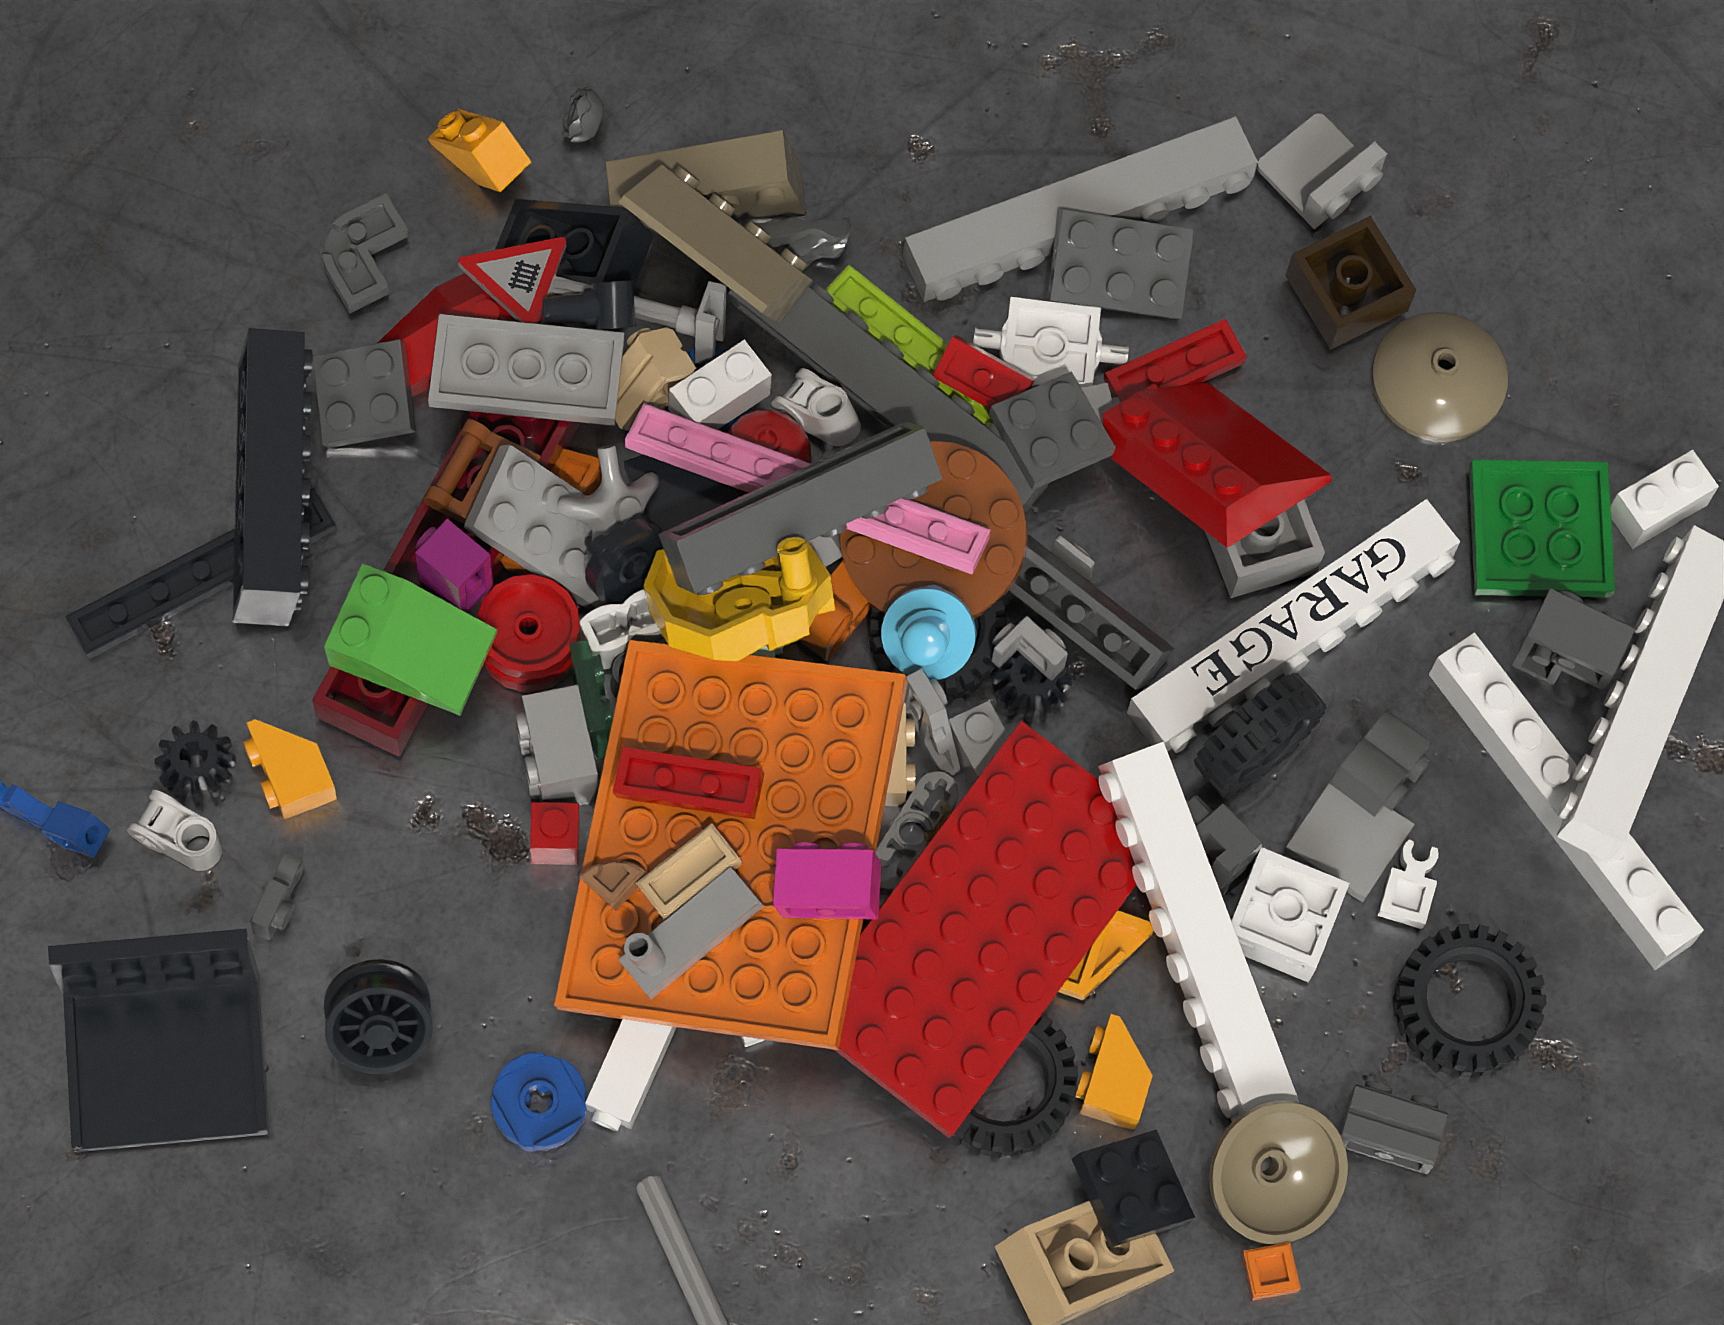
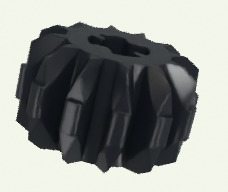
M1017 650L1012 657L999 667L1001 670L993 673L992 683L1000 687L996 691L995 698L997 702L1011 700L1007 710L1010 716L1016 714L1019 708L1026 710L1024 716L1028 722L1033 720L1035 710L1037 709L1042 716L1049 718L1053 713L1052 705L1063 707L1066 703L1067 697L1064 691L1070 690L1072 685V679L1064 675L1068 671L1069 664L1066 660L1065 668L1051 681ZM1033 676L1040 679V682L1035 681L1031 686L1024 683V680L1029 681Z
M193 720L189 725V733L184 734L178 726L172 728L171 731L175 742L160 740L158 744L159 749L164 755L155 758L154 763L156 769L164 771L159 777L161 785L163 787L174 785V797L181 799L191 790L193 801L199 803L202 799L201 791L206 789L211 796L218 797L220 792L216 782L231 784L233 777L228 768L235 766L237 760L235 754L228 752L232 747L228 736L217 738L218 729L213 724L201 733L198 722ZM201 756L202 760L199 761L201 766L190 768L189 763H192L191 757Z

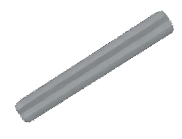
M652 1175L642 1179L637 1183L636 1190L697 1324L728 1325L659 1175Z

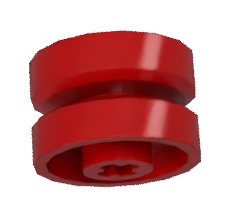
M534 574L512 576L495 585L482 600L477 619L497 629V635L483 664L492 678L506 688L527 693L545 691L562 682L572 671L581 649L578 608L566 589L552 579Z

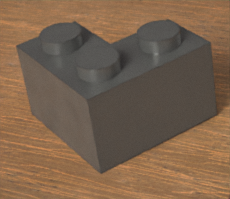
M1550 588L1524 637L1512 666L1551 685H1554L1561 671L1605 691L1619 666L1635 632V628L1626 625V621L1613 612H1599L1584 605L1583 600L1571 592H1557Z

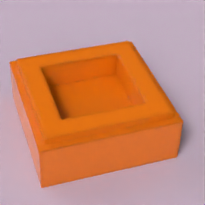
M1290 1242L1243 1250L1241 1256L1252 1301L1300 1291V1283Z

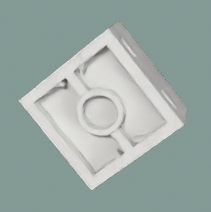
M1261 847L1231 919L1244 956L1309 983L1317 968L1350 883Z

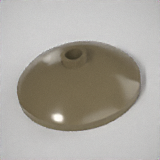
M1428 312L1403 320L1383 338L1373 361L1372 385L1382 410L1398 427L1409 434L1425 440L1446 442L1474 435L1494 419L1506 396L1508 371L1505 358L1498 344L1478 324L1451 313ZM1447 360L1453 368L1449 370L1442 369L1438 365V361Z
M1286 1100L1271 1101L1257 1105L1237 1117L1224 1131L1215 1147L1209 1170L1210 1191L1215 1207L1231 1228L1250 1240L1265 1244H1281L1301 1239L1324 1224L1342 1198L1348 1175V1159L1345 1145L1332 1122L1308 1105ZM1271 1157V1166L1267 1170L1261 1171L1263 1160Z

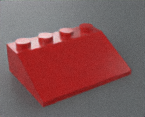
M1208 382L1137 391L1103 412V427L1116 447L1110 458L1226 548L1331 482L1330 473Z

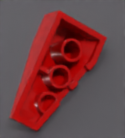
M466 273L435 287L377 342L383 343L400 339L406 343L412 397L430 389L439 314L516 322L502 306Z

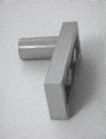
M730 866L648 935L635 933L629 936L624 944L625 954L618 960L652 1000L764 906Z

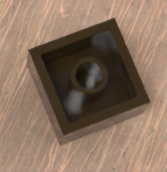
M1371 216L1293 253L1285 275L1330 350L1408 312L1416 293V288Z

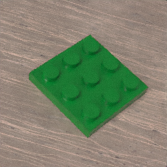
M1472 459L1469 465L1474 595L1546 596L1551 588L1557 592L1568 591L1578 597L1613 596L1615 580L1608 462Z

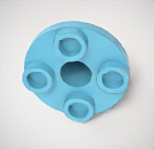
M927 585L903 593L891 604L882 623L881 637L885 653L896 668L906 675H910L922 668L930 681L932 679L946 678L956 673L965 665L973 651L977 631L972 613L958 596L943 589L941 586Z

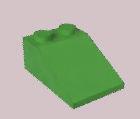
M362 563L324 645L329 666L461 715L497 635V629L403 578Z

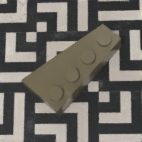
M783 130L606 161L611 207L625 208L619 203L623 195L662 164L671 172H674L680 166L700 182L695 189L708 200L715 193L736 209L731 216L734 220L807 214L802 165ZM639 219L646 228L650 227L641 219Z

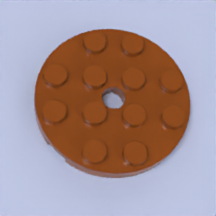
M930 441L942 480L929 485V491L924 495L909 500L991 529L990 539L973 575L849 529L840 533V545L844 564L860 593L877 610L885 615L891 604L903 593L918 587L938 585L958 596L967 605L975 619L983 615L984 611L993 606L1003 595L1007 594L1020 573L1028 542L1027 520L1024 507L1010 479L988 457L976 450L956 443Z

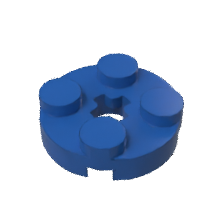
M527 1053L513 1059L500 1071L491 1096L492 1116L503 1136L517 1144L521 1149L531 1152L553 1149L569 1141L586 1119L585 1102L587 1100V1090L582 1076L570 1062L562 1058L546 1056L544 1053ZM537 1090L541 1095L549 1093L553 1099L547 1103L548 1110L546 1112L540 1113L537 1109L530 1111L526 1105L531 1102L530 1093Z

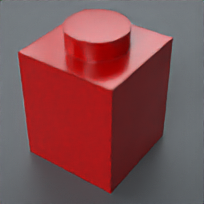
M531 802V864H579V803Z

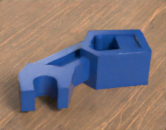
M0 781V808L42 829L41 834L62 848L95 857L110 831L91 812L59 801L52 808L40 802L20 787L12 784L9 788Z

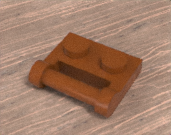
M467 420L460 432L463 437L436 485L429 486L423 497V501L428 506L465 524L500 446L512 445L538 464H541L540 455L491 432L483 424L474 420ZM478 447L490 452L461 502L453 498L451 494Z

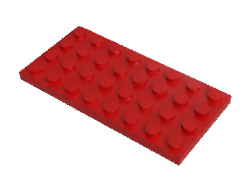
M1023 721L1015 727L881 905L878 919H871L860 933L839 1050H835L948 1138L953 1136L1136 886L1132 867L1135 865L1129 847H1124L1117 835L1115 823L1118 818L1112 802L1109 803L1104 798L1100 790L1099 780Z

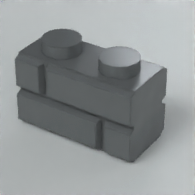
M1366 1081L1364 1086L1356 1084L1350 1093L1339 1130L1345 1149L1428 1174L1436 1161L1448 1112L1439 1110L1438 1102L1428 1097L1412 1095L1410 1100L1392 1095L1393 1089L1380 1082Z

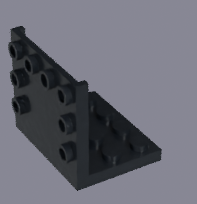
M247 929L48 946L49 966L64 1001L71 1147L73 1152L268 1135L258 973Z

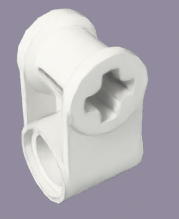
M800 368L796 373V381L782 397L776 396L771 402L774 410L790 415L803 427L804 431L827 442L829 445L843 446L857 437L861 429L860 420L846 392L841 387L821 379L815 373L805 368Z
M152 790L148 797L151 802L138 822L129 825L127 832L146 847L159 853H164L190 869L203 871L214 867L222 855V844L213 823L184 807L169 795L158 790ZM205 836L210 839L208 845L202 850L191 851L186 848L188 842L194 837Z

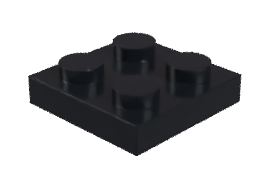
M1157 1129L1080 1152L1071 1159L1109 1248L1184 1225L1195 1218Z

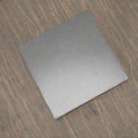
M1328 784L1286 846L1284 852L1304 865L1350 883L1347 893L1363 903L1415 824L1394 810L1390 811L1385 806L1374 817L1331 784Z

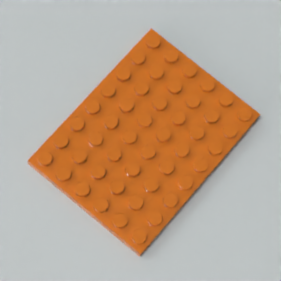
M629 640L581 874L593 865L611 862H630L639 866L648 874L712 823L743 862L734 871L764 907L651 1000L618 959L625 954L624 944L629 936L635 933L648 935L665 920L639 887L615 911L580 879L554 1006L561 1011L839 1050L863 919L782 918L773 906L777 849H791L792 844L797 842L815 843L820 845L821 849H839V845L843 843H860L867 845L868 850H873L876 854L908 684L906 675L748 655L738 662L713 660L672 648L667 644ZM622 748L640 749L761 768L765 775L755 819L616 798L612 792Z

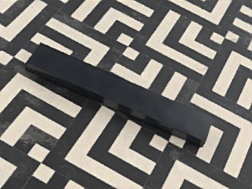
M314 487L310 489L309 505L304 506L303 522H309L310 524L309 544L337 530L335 522ZM234 529L65 616L87 658L91 659L233 585Z

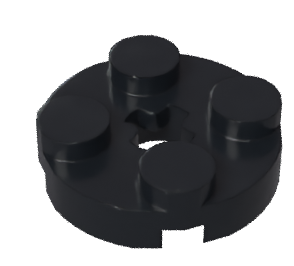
M639 513L628 522L615 528L608 535H599L594 538L586 549V554L590 558L585 571V580L589 589L600 600L605 602V599H610L614 604H623L631 595L644 589V583L656 551L664 549L659 534L664 532V530L646 514Z

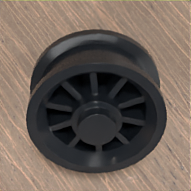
M384 959L358 962L341 971L329 984L324 997L325 1037L327 1045L335 1058L353 1070L369 1074L395 1072L418 1060L428 1048L433 1032L430 1014V994L425 981L412 968L396 961Z

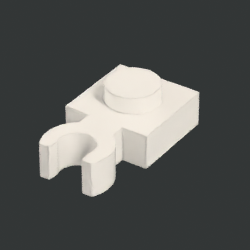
M1408 840L1400 853V862L1404 871L1391 868L1377 916L1423 929L1426 925L1437 885L1436 880L1424 876L1434 867L1438 859V848L1432 847L1428 853L1427 860L1420 862L1415 860L1411 854L1414 841Z

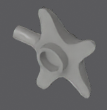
M615 445L597 448L602 473V480L598 489L589 496L580 498L565 497L561 498L557 503L558 511L562 515L579 520L591 528L592 540L599 535H608L615 528L628 522L633 516L644 513L647 502L659 485V477L653 472L646 473L638 480L626 484L620 473ZM587 554L584 559L585 567H587L590 560Z

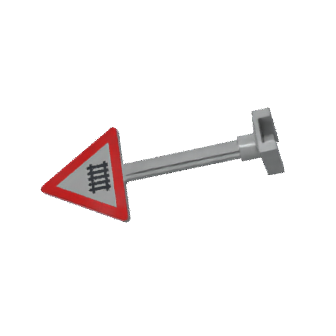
M564 237L463 256L458 259L459 268L518 322L539 324L543 312V299L545 297L583 294L585 289L592 288L591 285L556 276L566 249V239ZM708 281L698 309L684 305L678 308L634 296L636 318L676 328L678 333L695 337V367L702 368L715 359L716 340L723 342L725 336L727 286Z

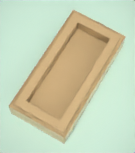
M711 823L636 882V884L663 919L666 920L731 866L733 870H736L743 862Z

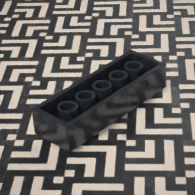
M249 328L239 360L232 623L289 626L294 610L301 611L303 594H307L309 566H304L302 563L304 550H308L310 524L309 522H303L304 506H308L310 500V478H304L305 463L310 461L311 435L304 434L306 420H310L312 408V393L305 392L307 377H310L312 372L313 353L311 349H305V332Z

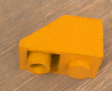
M461 109L445 115L439 121L438 128L427 138L432 146L477 185L501 192L531 163V160L503 121Z
M256 719L247 722L250 738L244 740L243 744L252 767L261 764L267 780L260 782V786L270 809L278 806L283 819L286 820L337 800L335 786L317 743Z
M1111 1014L1106 1028L1097 1025L1088 1053L1097 1055L1092 1072L1083 1069L1078 1084L1076 1098L1083 1099L1079 1114L1135 1131L1153 1075L1121 1017Z

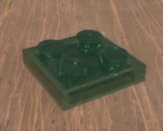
M588 640L569 643L573 684L578 685L594 760L605 758L607 741H609L613 721V712L610 699H600V697L606 696L600 654L591 655Z

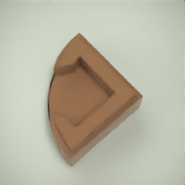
M611 862L593 865L585 870L579 878L617 911L638 888L636 882L647 875V873L639 866L630 862Z

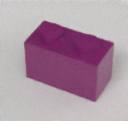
M448 519L438 529L435 527L429 528L418 540L415 547L417 549L415 556L419 585L429 593L468 613L493 587L490 553Z

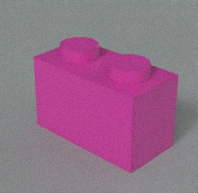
M797 842L792 844L791 849H777L773 906L782 918L878 919L882 863L873 850H868L867 845L860 843H843L839 845V849H821V846L815 843Z

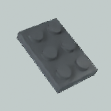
M1061 209L1058 211L1046 300L1180 320L1183 314L1194 229Z

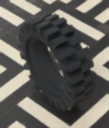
M1458 924L1453 931L1446 927L1439 930L1434 937L1429 935L1411 953L1395 985L1393 996H1396V1002L1393 1005L1394 1016H1399L1400 1018L1397 1027L1401 1036L1404 1034L1408 1035L1410 1040L1407 1046L1413 1053L1419 1049L1424 1054L1423 1062L1429 1066L1433 1061L1442 1065L1440 1071L1446 1074H1450L1452 1070L1460 1071V1077H1471L1474 1072H1480V1076L1490 1075L1496 1068H1499V1070L1506 1068L1515 1058L1518 1059L1537 1035L1536 1032L1544 1019L1542 1010L1546 1006V995L1541 994V989L1545 983L1543 976H1536L1534 972L1537 967L1536 961L1533 957L1526 959L1522 955L1525 947L1518 941L1514 946L1506 941L1508 934L1500 930L1496 936L1488 933L1489 926L1479 924L1476 930H1469V924ZM1458 960L1476 961L1495 970L1506 983L1512 1001L1511 1017L1505 1029L1494 1037L1482 1041H1465L1445 1032L1434 1021L1427 1003L1428 983L1436 970Z
M1045 1014L1042 1019L1038 1018L1021 1042L1031 1049L1043 1064L1046 1074V1093L1043 1100L1030 1114L1010 1121L992 1120L972 1109L953 1134V1136L956 1135L962 1139L960 1145L969 1150L971 1146L981 1149L980 1154L990 1156L991 1151L1000 1152V1157H1011L1012 1152L1020 1151L1022 1155L1031 1152L1033 1146L1037 1144L1042 1146L1048 1142L1054 1132L1057 1133L1063 1126L1076 1097L1078 1066L1074 1065L1075 1053L1072 1046L1067 1047L1065 1043L1067 1036L1061 1028L1056 1031L1051 1026L1053 1020Z

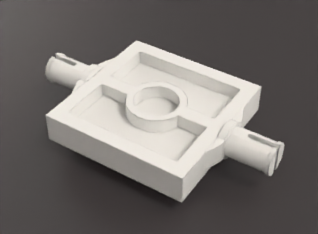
M1017 297L1010 298L1008 319L1002 331L978 329L975 327L973 344L977 347L999 349L1001 360L1035 378L1036 380L1031 389L1071 371L1080 387L1092 386L1094 373L1100 362L1123 365L1127 363L1129 346L1102 344L1099 331L1101 308Z

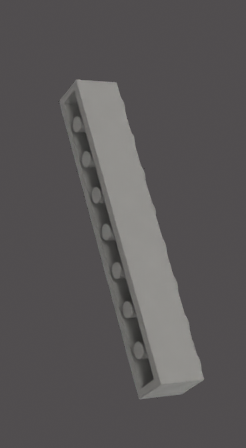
M1235 116L905 237L903 258L923 302L934 298L940 301L957 295L963 287L977 282L979 285L990 284L1001 278L1004 272L1018 267L1022 270L1033 268L1042 263L1045 257L1053 255L1058 211L1061 209L1155 223L1166 217L1169 211L1183 206L1186 209L1198 207L1208 201L1210 196L1223 191L1232 194L1243 190L1253 181L1258 161Z

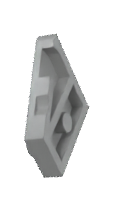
M921 668L906 676L908 679L904 703H906V717L915 719V732L937 770L954 777L961 773V768L944 706L947 704V698L939 682L936 679L929 681Z

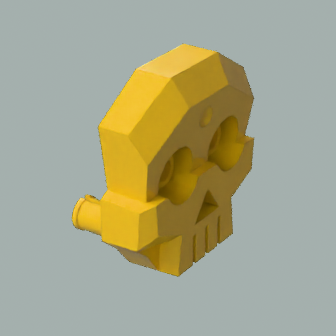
M791 537L782 540L778 544L777 552L779 555L765 561V567L760 571L745 576L736 574L724 580V585L719 590L705 595H697V593L694 594L677 586L666 553L662 549L656 551L644 583V591L649 613L670 647L713 660L738 662L764 646H767L768 650L772 651L809 635V627L817 614L835 610L830 573L809 542L800 537Z

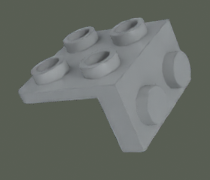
M1317 113L1263 155L1258 161L1257 170L1315 229L1327 218L1334 219L1348 207L1351 199L1360 191L1367 192L1380 181L1384 175L1381 170L1387 153L1375 141L1360 152L1325 115Z

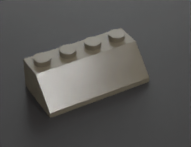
M661 164L623 195L619 201L621 205L762 314L780 324L812 282V279L802 272L807 266L805 262L786 248L779 255L766 245L771 236L750 220L745 227L731 218L736 209L715 193L708 200L695 189L700 182L680 166L674 172H671Z

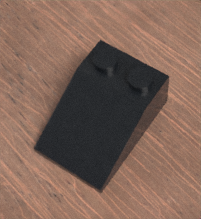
M515 199L495 250L564 237L566 239V249L556 274L557 277L591 285V283L633 280L634 289L653 237L639 218L623 207Z

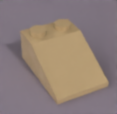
M1090 1201L1027 1225L994 1246L1032 1325H1061L1174 1272L1156 1233L1109 1248Z

